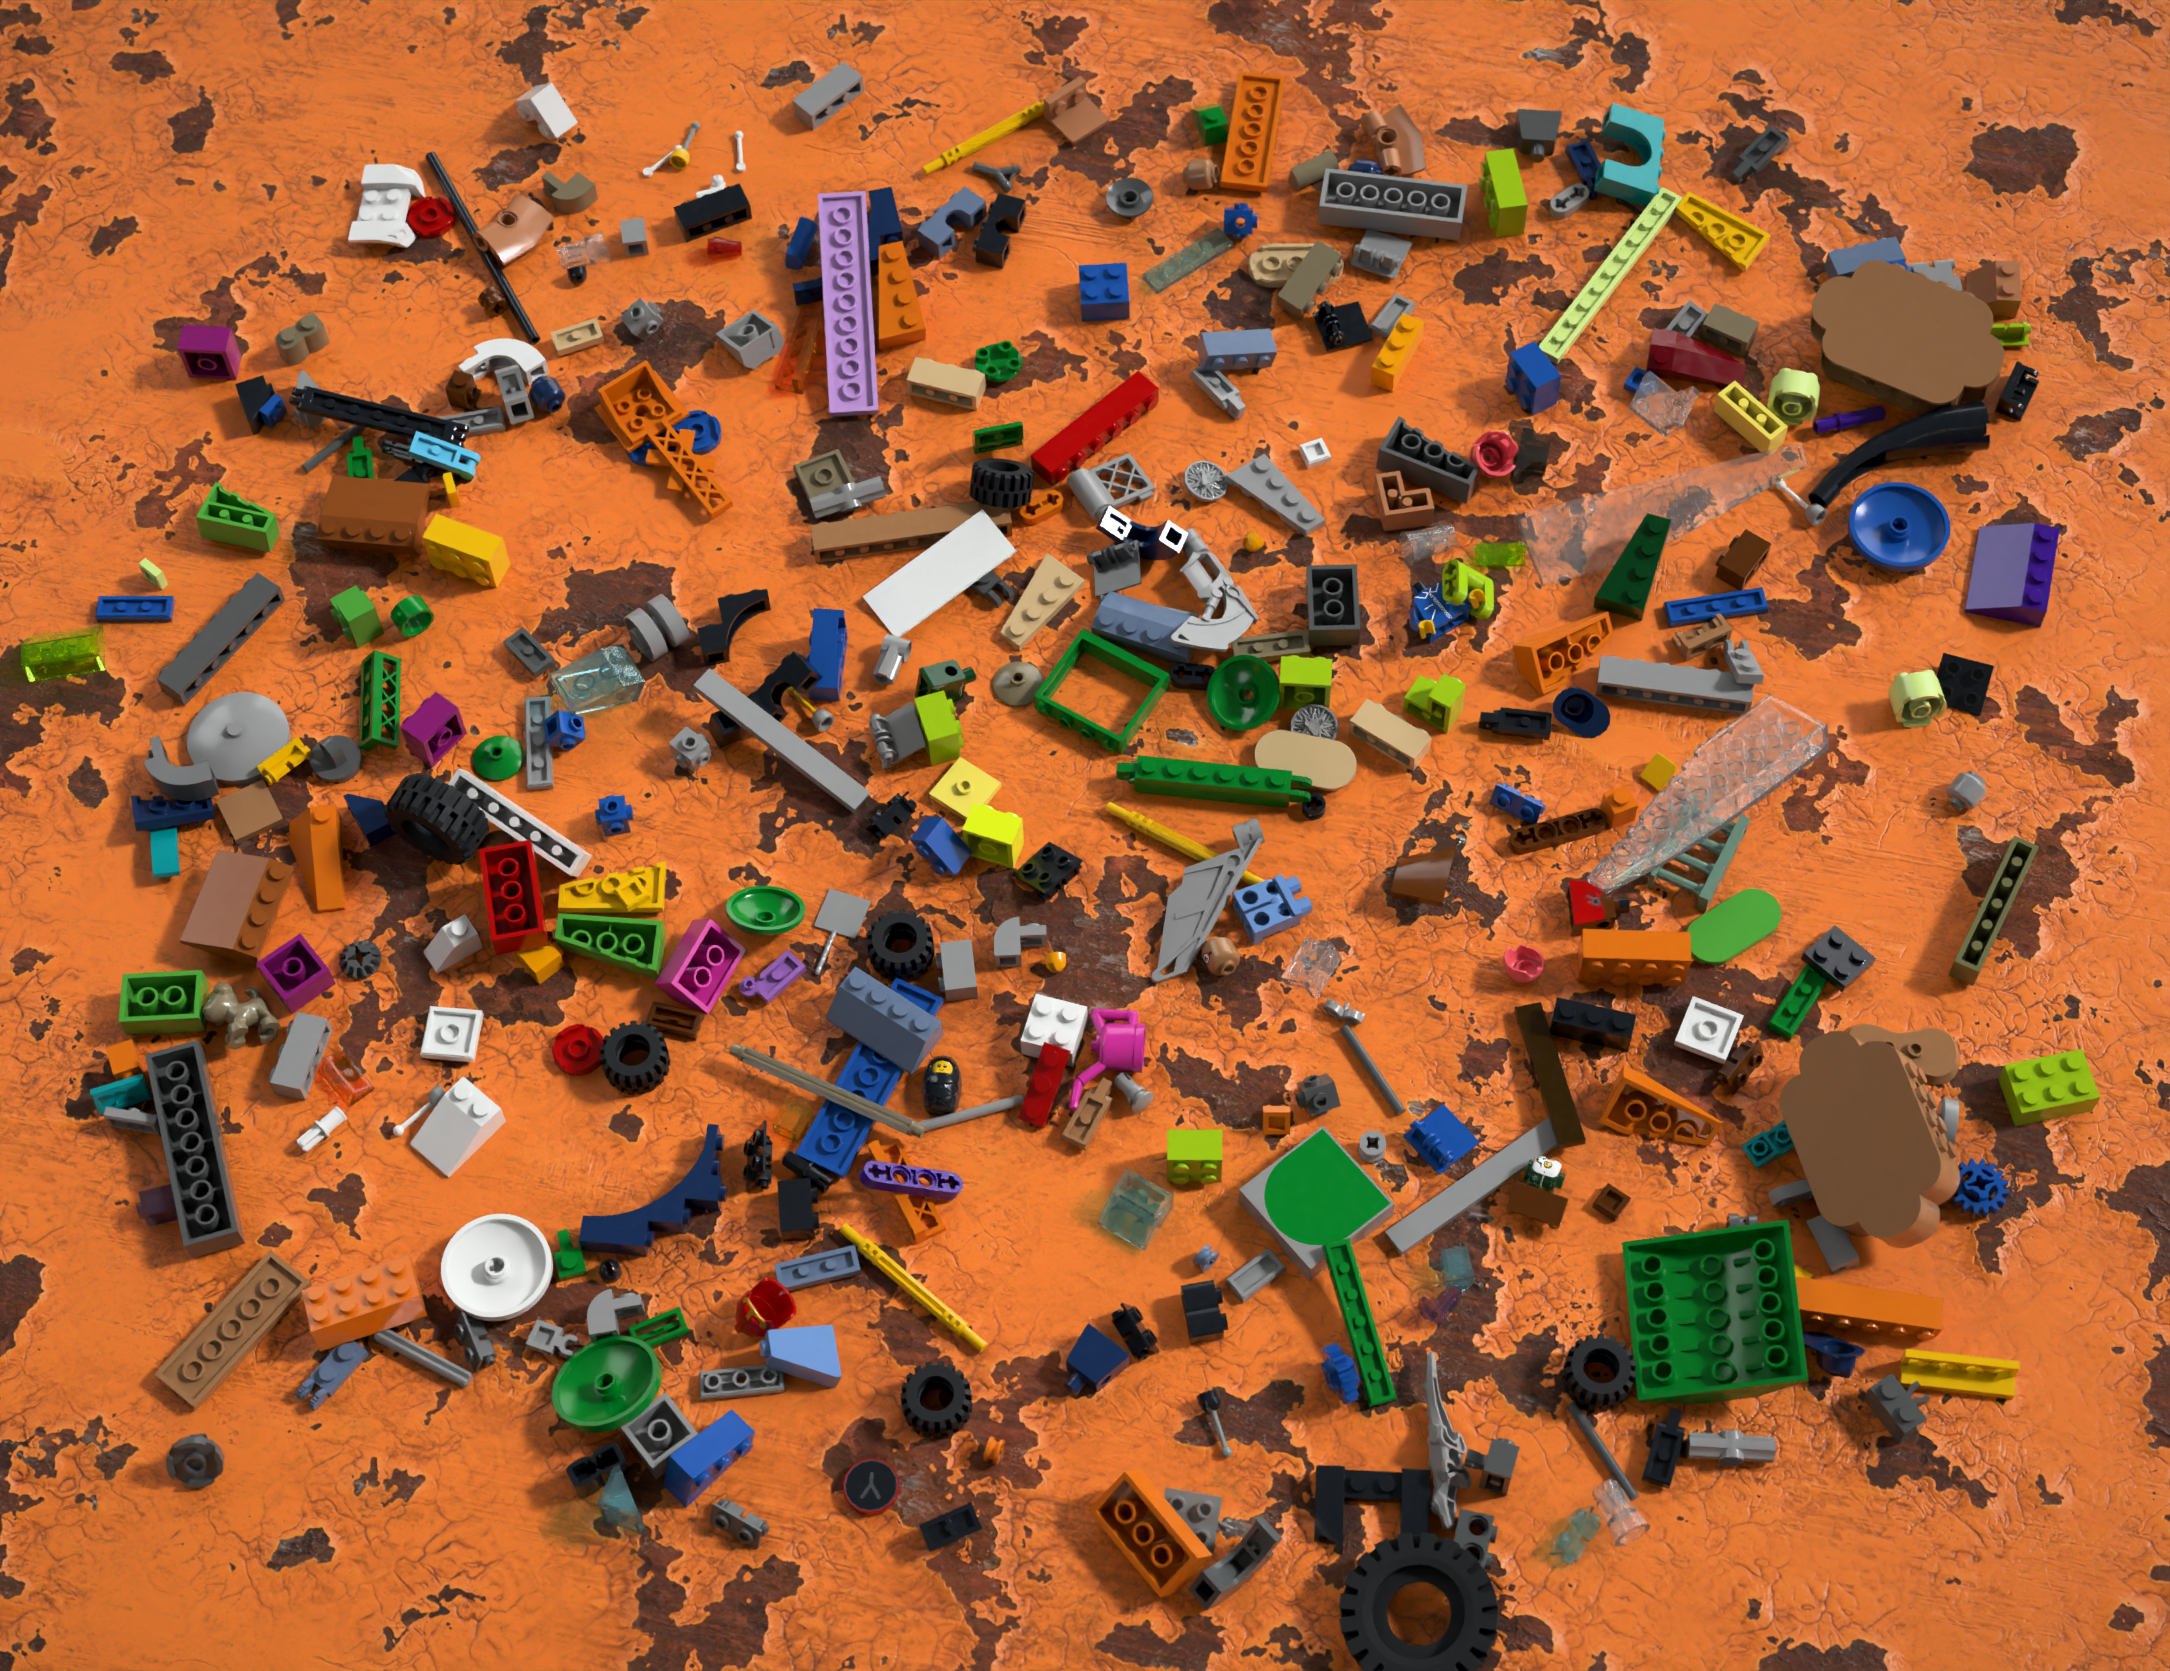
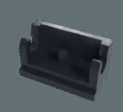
M2017 361L1999 398L1995 411L2021 421L2039 383L2038 380L2027 375L2037 378L2039 372Z
M971 1502L918 1526L920 1535L923 1537L929 1552L983 1529Z

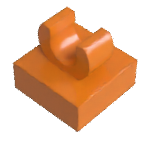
M1263 1106V1134H1290V1106Z

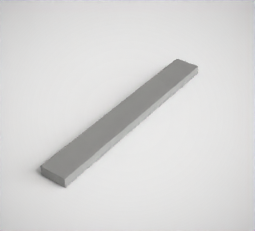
M710 668L693 685L692 689L852 813L868 798L870 791Z
M1549 1118L1385 1231V1237L1401 1256L1531 1166L1537 1156H1545L1558 1147Z

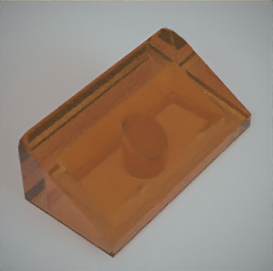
M345 1051L322 1059L318 1072L346 1107L353 1106L374 1090L373 1085Z

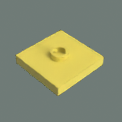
M959 757L931 790L929 798L966 821L973 803L980 806L987 805L1001 788V782Z

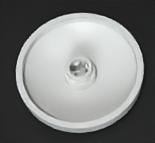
M510 1214L486 1215L463 1226L449 1241L441 1262L442 1282L451 1301L465 1314L485 1321L507 1320L528 1311L544 1295L549 1286L553 1271L551 1250L540 1230L529 1221Z

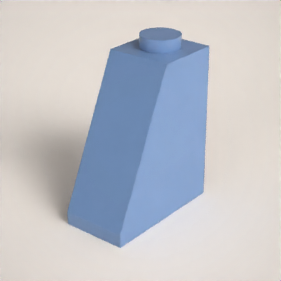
M833 1325L767 1330L763 1340L760 1341V1355L765 1357L766 1367L830 1388L836 1387L842 1377Z

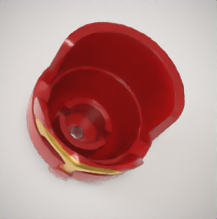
M766 1277L738 1300L735 1315L737 1324L734 1329L738 1334L743 1332L750 1337H764L767 1330L780 1329V1327L795 1316V1301L781 1283L773 1278Z

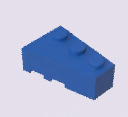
M731 1409L670 1455L663 1486L687 1508L738 1458L745 1456L752 1449L755 1431Z

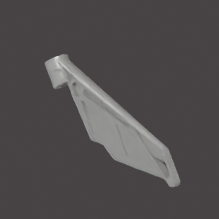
M1257 818L1231 827L1238 849L1184 869L1182 885L1168 896L1158 968L1152 973V979L1155 983L1164 982L1186 974L1189 971L1260 844L1265 843ZM1176 960L1174 972L1162 975L1161 972Z

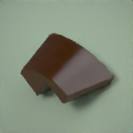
M1451 847L1400 858L1390 896L1442 907L1456 848Z

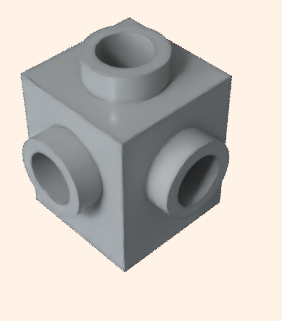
M642 298L632 303L629 309L620 317L629 330L644 341L651 334L655 333L664 322L663 318L659 315L661 312L660 308L654 302L650 301L648 303Z
M687 726L669 742L671 755L676 763L682 768L687 767L692 772H695L699 767L705 766L712 756L709 740L701 733L696 734Z

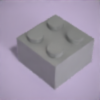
M666 1392L651 1402L638 1417L620 1427L624 1438L656 1479L666 1472L670 1455L698 1435Z

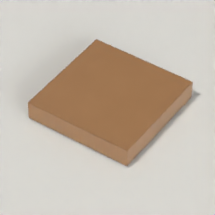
M264 779L216 800L237 845L285 823Z

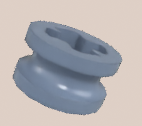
M1208 1244L1193 1259V1264L1195 1266L1200 1265L1202 1272L1209 1270L1219 1257V1253L1217 1251L1212 1252V1248Z

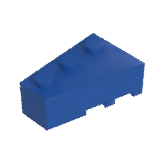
M814 608L812 631L810 632L811 648L810 653L808 652L807 660L823 677L808 692L809 700L840 701L848 640L844 610Z

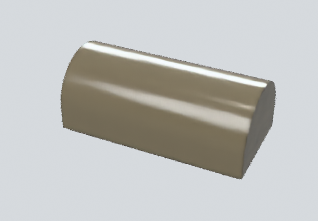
M1331 150L1326 151L1291 168L1288 182L1294 190L1298 191L1323 179L1326 168L1339 170L1338 161Z

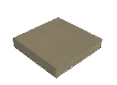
M839 449L793 465L794 472L810 506L809 498L834 491V488L854 482Z

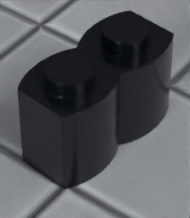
M1214 1280L1181 1285V1298L1190 1343L1195 1344L1224 1339V1330H1228L1226 1313L1221 1314L1218 1305L1223 1304L1221 1288H1215Z
M610 1443L600 1447L592 1456L575 1460L567 1467L566 1471L578 1496L587 1497L598 1492L604 1484L615 1483L623 1479L630 1469L618 1444Z

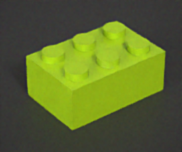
M1514 149L1485 152L1484 162H1481L1482 177H1479L1480 191L1485 193L1483 201L1485 210H1489L1490 213L1488 215L1489 227L1494 229L1496 238L1524 234L1528 203Z
M2083 1049L2005 1064L1998 1077L2015 1126L2093 1111L2100 1099Z

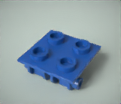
M1444 1104L1421 1122L1418 1119L1410 1125L1411 1130L1403 1135L1408 1143L1438 1175L1480 1143Z

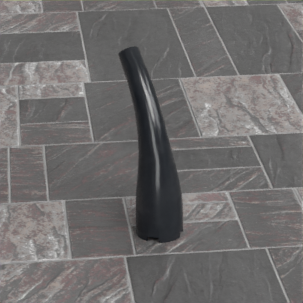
M1974 401L1938 408L1878 434L1838 462L1809 493V501L1812 504H1819L1826 509L1840 495V491L1847 484L1860 475L1883 464L1923 456L1988 450L1990 435H1986V423H1989L1985 403Z

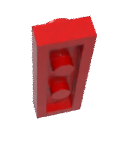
M1044 1042L1018 1119L1040 1127L1046 1126L1071 1050Z

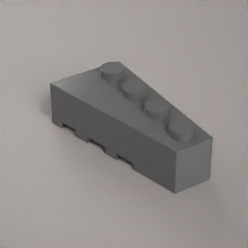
M1400 416L1379 448L1376 469L1386 473L1400 471L1402 479L1424 488H1430L1434 492L1467 504L1476 489L1480 469L1455 452L1450 453L1445 450L1443 444L1439 441H1431L1417 427L1411 428L1406 424V420Z

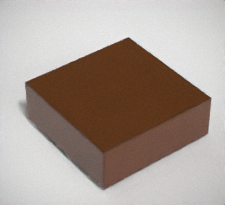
M1608 1183L1594 1201L1592 1207L1616 1222L1631 1198Z

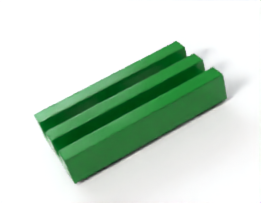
M680 1307L628 1327L631 1337L644 1341L652 1349L690 1334ZM678 1317V1320L672 1323L655 1328L652 1331L647 1332L638 1337L636 1335L639 1332H642L651 1327H654L663 1322Z

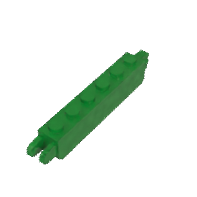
M1138 755L1137 761L1118 763L1116 770L1117 779L1129 781V784L1135 785V791L1143 794L1280 808L1289 806V802L1308 803L1311 797L1309 792L1292 790L1291 788H1310L1312 786V779L1292 775V771L1140 755Z

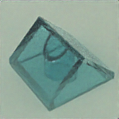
M614 1466L597 1505L604 1521L642 1535L646 1533L642 1519L620 1466Z

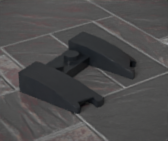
M1316 1465L1314 1541L1318 1542L1320 1536H1323L1336 1543L1334 1552L1338 1554L1343 1553L1344 1501L1400 1503V1534L1411 1532L1412 1535H1421V1532L1429 1533L1430 1470L1402 1469L1401 1472L1345 1470V1466Z

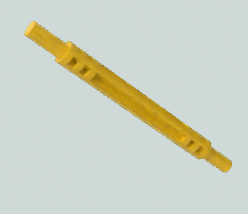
M1044 101L1036 102L943 152L939 158L922 166L923 173L928 175L944 165L948 167L1044 115Z
M1109 802L1105 808V811L1126 821V824L1200 862L1220 855L1135 811L1130 812L1112 802ZM1246 868L1239 882L1243 880L1254 885L1265 880L1248 872Z
M847 1223L840 1228L839 1232L858 1247L857 1251L863 1254L873 1265L882 1270L937 1317L941 1323L953 1331L954 1334L965 1338L980 1352L986 1349L988 1343L972 1331L966 1321L900 1267L883 1250H880L869 1238L864 1239Z

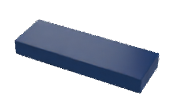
M99 596L95 618L97 622H172L175 599L173 596Z

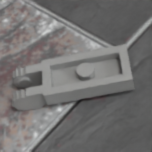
M1725 639L1723 643L1725 660L1736 682L1762 684L1764 674L1752 651H1750L1747 640H1740L1738 649L1734 651L1732 640Z

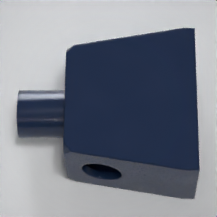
M1088 1323L1066 1360V1369L1072 1376L1064 1385L1074 1395H1078L1085 1385L1093 1391L1099 1392L1130 1365V1354Z

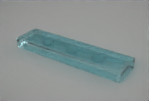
M1218 227L1143 273V280L1158 294L1233 248V242Z

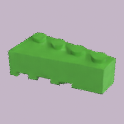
M558 913L555 940L563 950L658 979L662 971L667 930L661 920Z

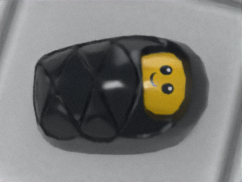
M935 1056L928 1063L924 1074V1108L927 1113L937 1116L955 1113L962 1090L960 1069L956 1061L951 1057Z

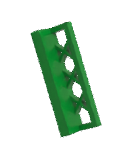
M375 650L361 662L359 749L369 751L377 744L391 749L399 747L401 659ZM383 662L393 665L391 675L384 669ZM384 682L392 690V696L390 697L382 689ZM384 704L391 711V718L389 719L382 711V705ZM383 726L391 734V739L381 737V728Z

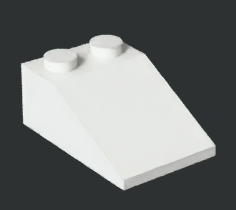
M463 1076L444 1094L410 1145L449 1178L506 1120L501 1108Z

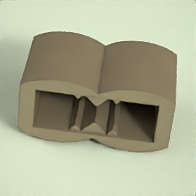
M314 313L302 317L295 326L285 328L274 338L280 356L289 366L301 363L310 353L323 349L329 343L325 326Z

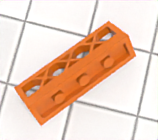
M899 1138L882 1146L878 1139L868 1144L869 1154L873 1161L892 1163L889 1162L885 1153L897 1148L900 1154L897 1164L902 1165L904 1161L906 1166H913ZM893 1174L895 1181L900 1183L897 1177L898 1174ZM918 1178L919 1183H920L921 1185H923V1183H922V1181L920 1180V1178ZM889 1192L916 1244L946 1231V1227L930 1197L922 1196L924 1201L921 1209L912 1206L909 1200L910 1194ZM922 1216L933 1218L937 1226L925 1231L921 1223Z

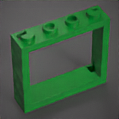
M1082 629L1035 694V709L1045 717L1050 716L1057 720L1063 727L1072 728L1080 732L1084 738L1099 742L1108 751H1115L1122 755L1169 688V673ZM1084 652L1153 688L1120 736L1051 700Z

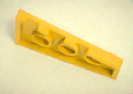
M1689 191L1676 207L1675 213L1744 272H1746L1770 240L1771 235Z

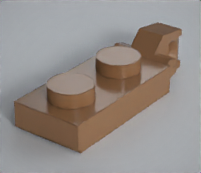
M1102 1078L1096 1090L1090 1088L1089 1091L1085 1092L1078 1109L1074 1112L1061 1136L1063 1141L1082 1150H1087L1111 1106L1112 1098L1109 1097V1094L1113 1089L1112 1081Z

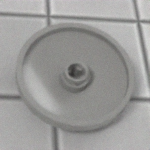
M250 692L231 693L213 700L200 710L190 725L187 735V748L193 764L208 760L217 783L229 786L246 785L263 779L256 766L291 741V730L284 712L271 699Z

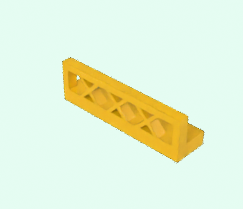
M1905 1349L1900 1359L1899 1383L1902 1387L1909 1388L1911 1384L1917 1381L1920 1384L1919 1389L2013 1399L2015 1396V1376L2020 1370V1361Z

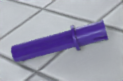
M1876 406L1844 414L1834 413L1830 417L1814 419L1813 430L1816 435L1835 430L1836 432H1841L1844 428L1884 420L1886 412L1883 406Z

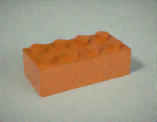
M1583 929L1578 948V981H1585L1590 984L1612 982L1617 985L1629 982L1645 986L1654 983L1666 984L1667 986L1685 984L1691 964L1690 932Z
M409 1255L301 1290L310 1331L319 1351L427 1316L417 1274Z
M1141 1469L1125 1471L1088 1510L1160 1597L1176 1594L1212 1556Z

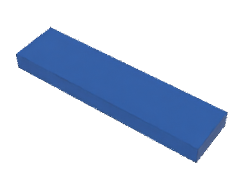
M1763 587L1664 602L1663 605L1669 628L1710 622L1715 618L1714 615L1718 613L1724 619H1732L1768 613L1769 609Z

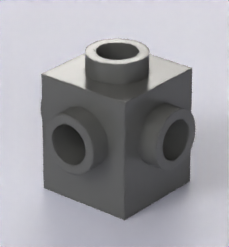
M1327 1073L1320 1076L1311 1075L1306 1077L1304 1081L1296 1083L1299 1093L1295 1094L1300 1109H1304L1310 1116H1321L1326 1114L1328 1110L1341 1106L1335 1082Z

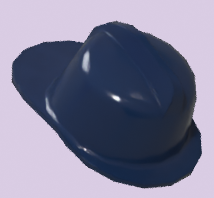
M1570 687L1563 690L1556 696L1553 702L1555 718L1582 737L1593 738L1599 736L1607 730L1610 724V713L1607 706L1595 696L1579 687Z
M1815 1331L1803 1332L1804 1345L1816 1350L1818 1365L1822 1370L1834 1376L1851 1377L1857 1357L1865 1353L1862 1347L1847 1343L1826 1333Z

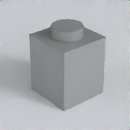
M631 218L620 221L625 257L649 255L644 218Z

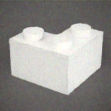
M552 83L537 85L515 101L518 106L517 111L521 117L527 121L536 120L539 124L538 129L540 133L548 139L558 138L578 123Z

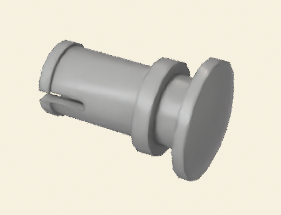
M1122 1072L1115 1078L1114 1085L1125 1094L1127 1102L1132 1105L1131 1109L1134 1113L1142 1112L1152 1103L1154 1094L1150 1091L1146 1092L1144 1087L1138 1086L1127 1072Z

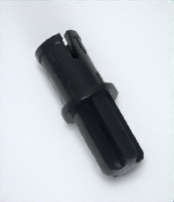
M791 1151L782 1160L783 1166L800 1176V1179L810 1178L811 1184L823 1193H826L829 1188L821 1181H824L829 1186L834 1181V1178L816 1168L815 1163H808Z

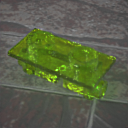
M1481 541L1480 544H1474L1475 566H1525L1526 544L1521 543V541L1503 544L1483 543Z

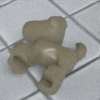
M219 982L209 994L201 1011L203 1017L216 1026L220 1027L228 1022V1033L225 1035L227 1047L234 1050L242 1047L246 1042L244 1035L249 1032L248 1027L251 1026L258 1028V1037L261 1043H268L276 1039L280 1023L269 1012L268 1005L262 999L260 991L256 987L247 988L245 993L252 999L246 1003L239 1004L232 986L226 982Z

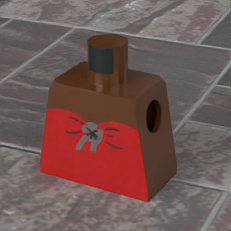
M1569 880L1567 899L1572 936L1582 935L1583 929H1612L1616 914L1629 913V898H1614L1611 884Z

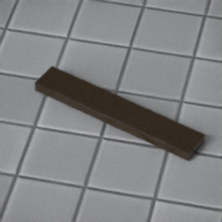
M1541 1002L1515 1007L1514 1012L1558 1149L1585 1144L1586 1138Z

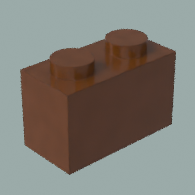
M1745 529L1740 537L1736 535L1729 545L1730 550L1727 553L1723 552L1716 562V566H1718L1716 577L1739 591L1743 590L1768 558L1771 543Z

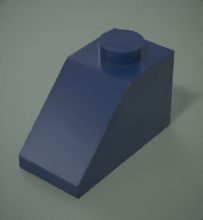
M352 794L343 796L349 811L370 847L397 834L386 821L383 801Z

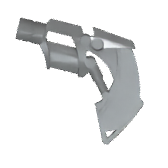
M1193 528L1185 530L1188 535L1181 549L1189 560L1180 569V572H1183L1198 592V597L1207 603L1202 617L1199 619L1191 615L1171 635L1170 641L1186 647L1225 652L1228 649V645L1238 640L1248 630L1252 622L1256 624L1259 617L1240 585L1238 587L1234 586V581L1216 555L1209 551V548L1196 530ZM1204 560L1217 577L1215 581L1211 579L1200 561ZM1222 598L1224 604L1223 617L1211 619Z

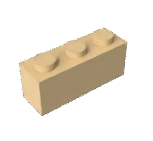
M915 357L906 380L907 391L910 395L976 411L986 389L985 373L974 369L960 368L953 364L935 362L928 358Z
M1366 699L1350 720L1349 734L1411 771L1416 769L1430 750L1432 737L1424 729L1412 726L1402 716L1394 715L1387 711L1380 703Z

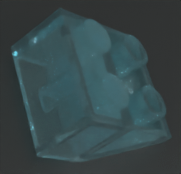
M1126 1168L1112 1189L1098 1224L1145 1251L1173 1209V1194Z

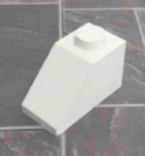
M464 914L439 930L425 949L424 955L438 974L480 950L483 946L478 933Z

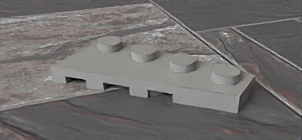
M1265 454L1230 472L1225 477V482L1231 486L1235 484L1242 489L1241 493L1248 498L1252 496L1261 502V507L1267 511H1274L1280 516V520L1303 536L1309 535L1325 524L1323 516Z

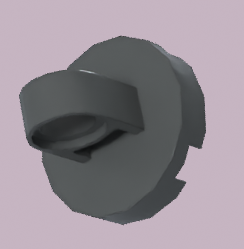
M341 735L328 736L319 741L312 749L310 766L315 776L322 782L329 784V782L338 781L341 784L351 780L359 772L362 754L356 742L349 737Z
M206 1433L191 1434L188 1437L179 1439L172 1444L166 1458V1469L173 1480L176 1477L178 1480L183 1481V1486L189 1488H202L214 1483L215 1478L222 1474L224 1468V1454L221 1448L214 1441L208 1439Z

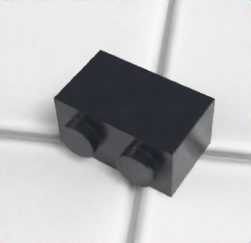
M810 1178L777 1181L780 1232L783 1242L816 1239L815 1229H820L819 1212L814 1213L813 1204L818 1203L817 1187H812Z

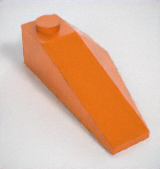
M1604 611L1536 634L1512 646L1518 669L1540 695H1544L1563 686L1568 681L1567 677L1574 670H1579L1583 666L1582 662L1591 654H1595L1614 633L1609 613Z
M1623 1065L1610 1089L1599 1118L1600 1123L1624 1134H1645L1651 1138H1672L1678 1142L1710 1146L1722 1124L1717 1118L1650 1077Z

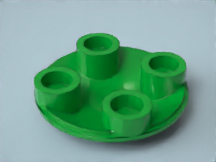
M1005 340L998 344L979 348L976 351L974 364L977 371L985 373L986 380L1002 382L1012 379L1020 372L1023 359L1020 352L1013 347V344Z

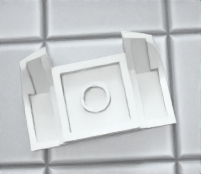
M395 164L365 165L361 185L364 188L358 219L357 221H352L348 238L349 243H384L401 248L409 247L417 235L413 233L405 221L411 194L419 198L425 197L421 178L414 170Z

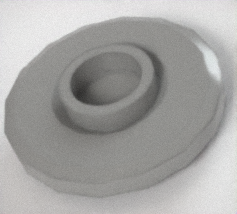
M1209 461L1193 462L1187 467L1183 475V483L1187 491L1200 501H1218L1225 495L1228 489V483L1225 482V472L1218 465Z
M1309 704L1300 708L1294 714L1291 720V731L1335 740L1338 734V722L1336 716L1329 708L1320 704Z

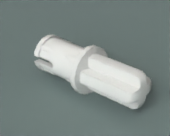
M335 1106L319 1122L316 1120L314 1122L315 1125L297 1140V1144L303 1151H310L323 1138H329V1133L344 1120H347V1116L339 1107Z

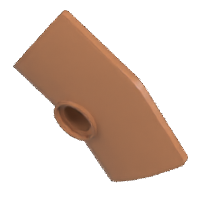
M1398 104L1382 116L1377 110H1373L1362 117L1361 125L1376 145L1380 170L1383 171L1384 175L1402 177L1425 170L1426 164L1420 131L1401 104Z
M515 195L506 209L498 214L497 220L476 231L473 234V239L480 250L485 252L491 248L502 265H506L537 246L553 222L554 216L533 200L523 195Z

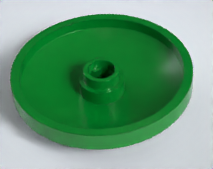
M612 1336L594 1341L573 1354L559 1370L552 1388L554 1408L562 1421L577 1431L600 1433L619 1428L638 1417L654 1400L662 1379L660 1362L653 1349L647 1343L634 1337Z

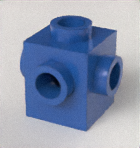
M1235 203L1234 207H1224V234H1233V238H1247V234H1252V228H1257L1258 214H1253V208H1248L1246 203ZM1238 218L1245 220L1242 224L1236 222Z
M557 710L543 721L545 743L560 747L563 750H572L585 740L584 719L581 716Z
M610 795L606 798L598 799L599 809H595L597 825L602 824L605 836L630 833L629 820H634L631 804H626L625 796Z

